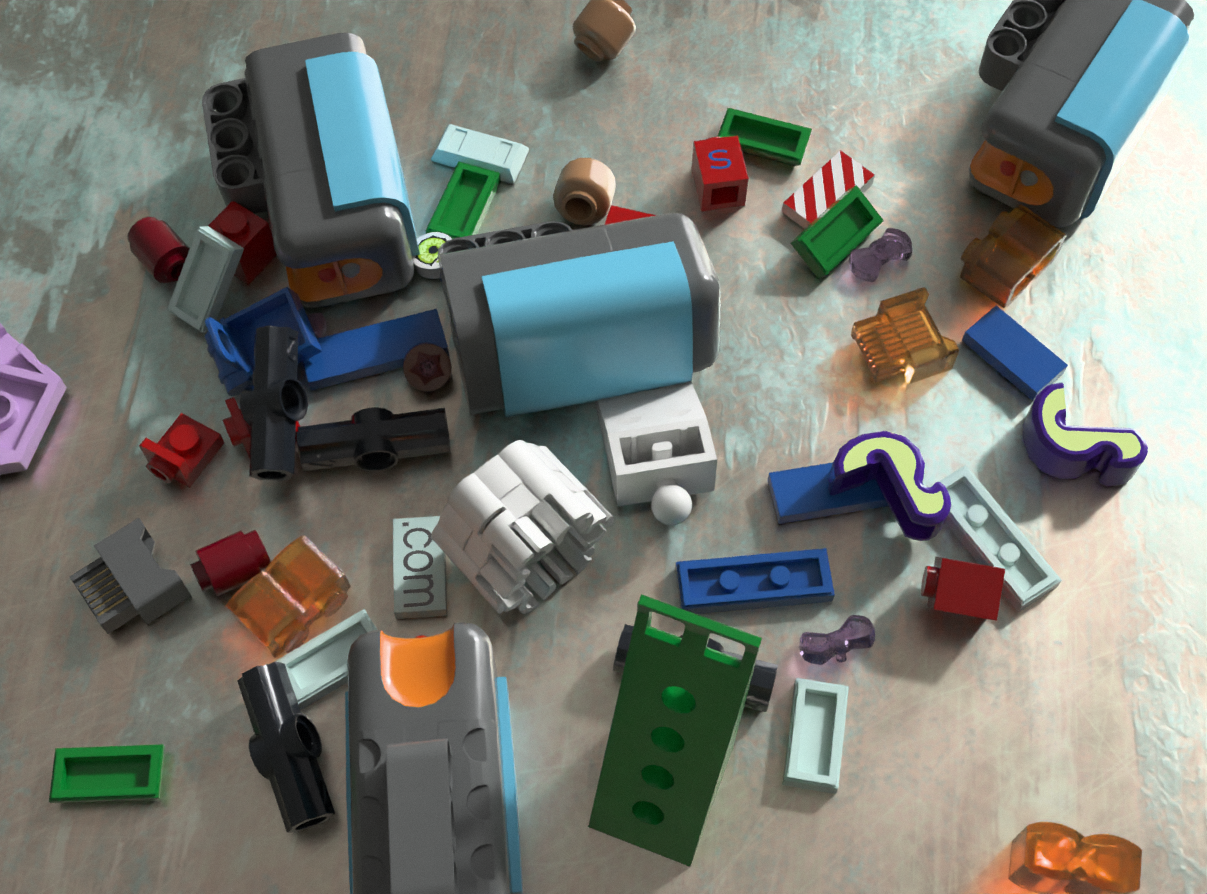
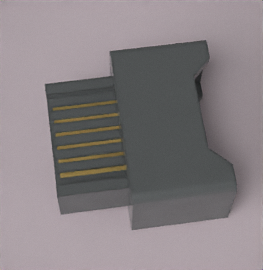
M140 518L135 519L95 544L94 547L101 557L69 576L107 634L139 614L145 623L149 624L191 597L190 592L177 572L160 568L152 555L156 543Z

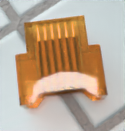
M925 287L880 301L877 315L854 322L851 337L858 344L873 374L875 383L902 374L907 384H911L952 370L959 353V348L954 340L940 334L925 306L929 297Z

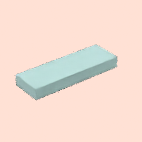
M966 465L939 481L946 486L951 497V509L945 523L978 564L1005 569L1002 593L1017 612H1020L1058 587L1062 581Z

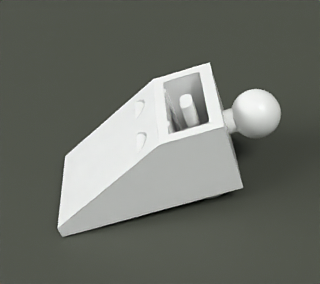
M692 382L595 401L617 507L652 501V512L660 522L666 525H677L685 521L692 509L690 495L715 491L717 456L707 417Z

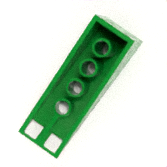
M641 594L637 603L636 618L594 798L589 828L691 867L734 747L762 640L761 637ZM652 612L682 622L685 625L682 638L651 627ZM710 634H716L744 645L745 651L742 660L708 648L707 644Z

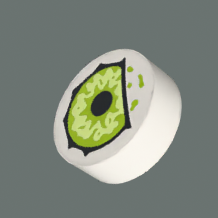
M431 232L417 239L420 255L412 257L414 268L419 275L430 279L440 278L438 249L443 243L451 240V237L444 233Z

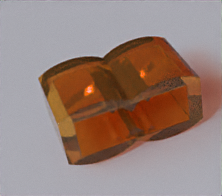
M1022 204L1010 213L1003 211L993 221L988 235L982 240L978 237L973 239L962 253L960 260L964 262L960 278L1002 308H1006L1026 289L1031 281L1036 279L1053 262L1060 252L1066 234Z
M302 535L286 546L264 571L244 584L229 600L226 607L232 616L276 658L284 651L289 653L300 647L309 636L310 631L308 628L314 621L323 615L329 617L335 614L345 604L348 598L347 591L351 586L346 574L305 535Z
M1036 822L1027 825L1012 840L1008 879L1025 890L1040 894H1053L1061 891L1067 894H1133L1140 889L1142 849L1133 842L1119 836L1094 834L1084 837L1076 830L1059 823Z

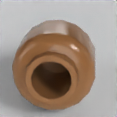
M590 0L573 23V33L576 36L574 44L582 53L596 62H601L602 59L613 60L617 58L636 32L635 23L630 16L633 12L632 8L624 0Z
M577 158L570 161L561 170L553 193L555 208L566 220L578 225H592L600 222L608 214L616 190L615 176L610 168L601 161L592 158Z

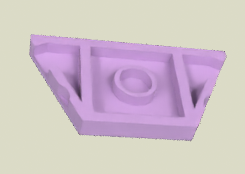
M1 324L0 475L27 470L67 388L55 372L47 365L39 362L36 356L25 345L19 344L8 334Z

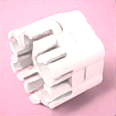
M518 440L506 446L498 455L457 484L448 497V503L441 513L438 524L432 531L431 538L499 614L503 610L507 612L516 607L520 612L526 614L537 608L539 603L524 585L525 582L532 587L542 600H546L556 589L555 582L537 562L539 561L559 584H564L572 579L573 573L553 553V550L578 575L592 560L591 556L595 551L593 545L607 532L600 523L607 528L612 525L614 517L546 446H537L532 443H525L523 440Z

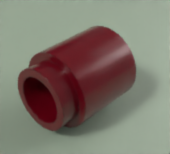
M155 217L140 219L128 232L131 252L156 281L160 283L178 281L190 248L165 221L158 220Z
M240 530L196 550L199 561L190 564L202 592L212 588L216 597L262 577L261 571L272 566L268 553L256 530L243 534Z

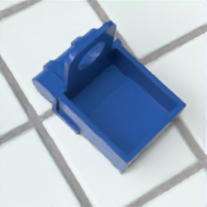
M288 287L227 318L219 319L221 323L211 317L205 319L208 329L204 336L208 344L207 351L209 356L215 361L219 371L218 378L220 383L225 386L229 396L240 395L246 387L253 385L256 328L271 325L275 327H290L298 331V364L322 352L298 294Z

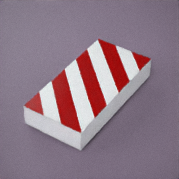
M840 150L783 202L781 212L806 229L848 189L857 185L862 193H864L873 184L875 174Z

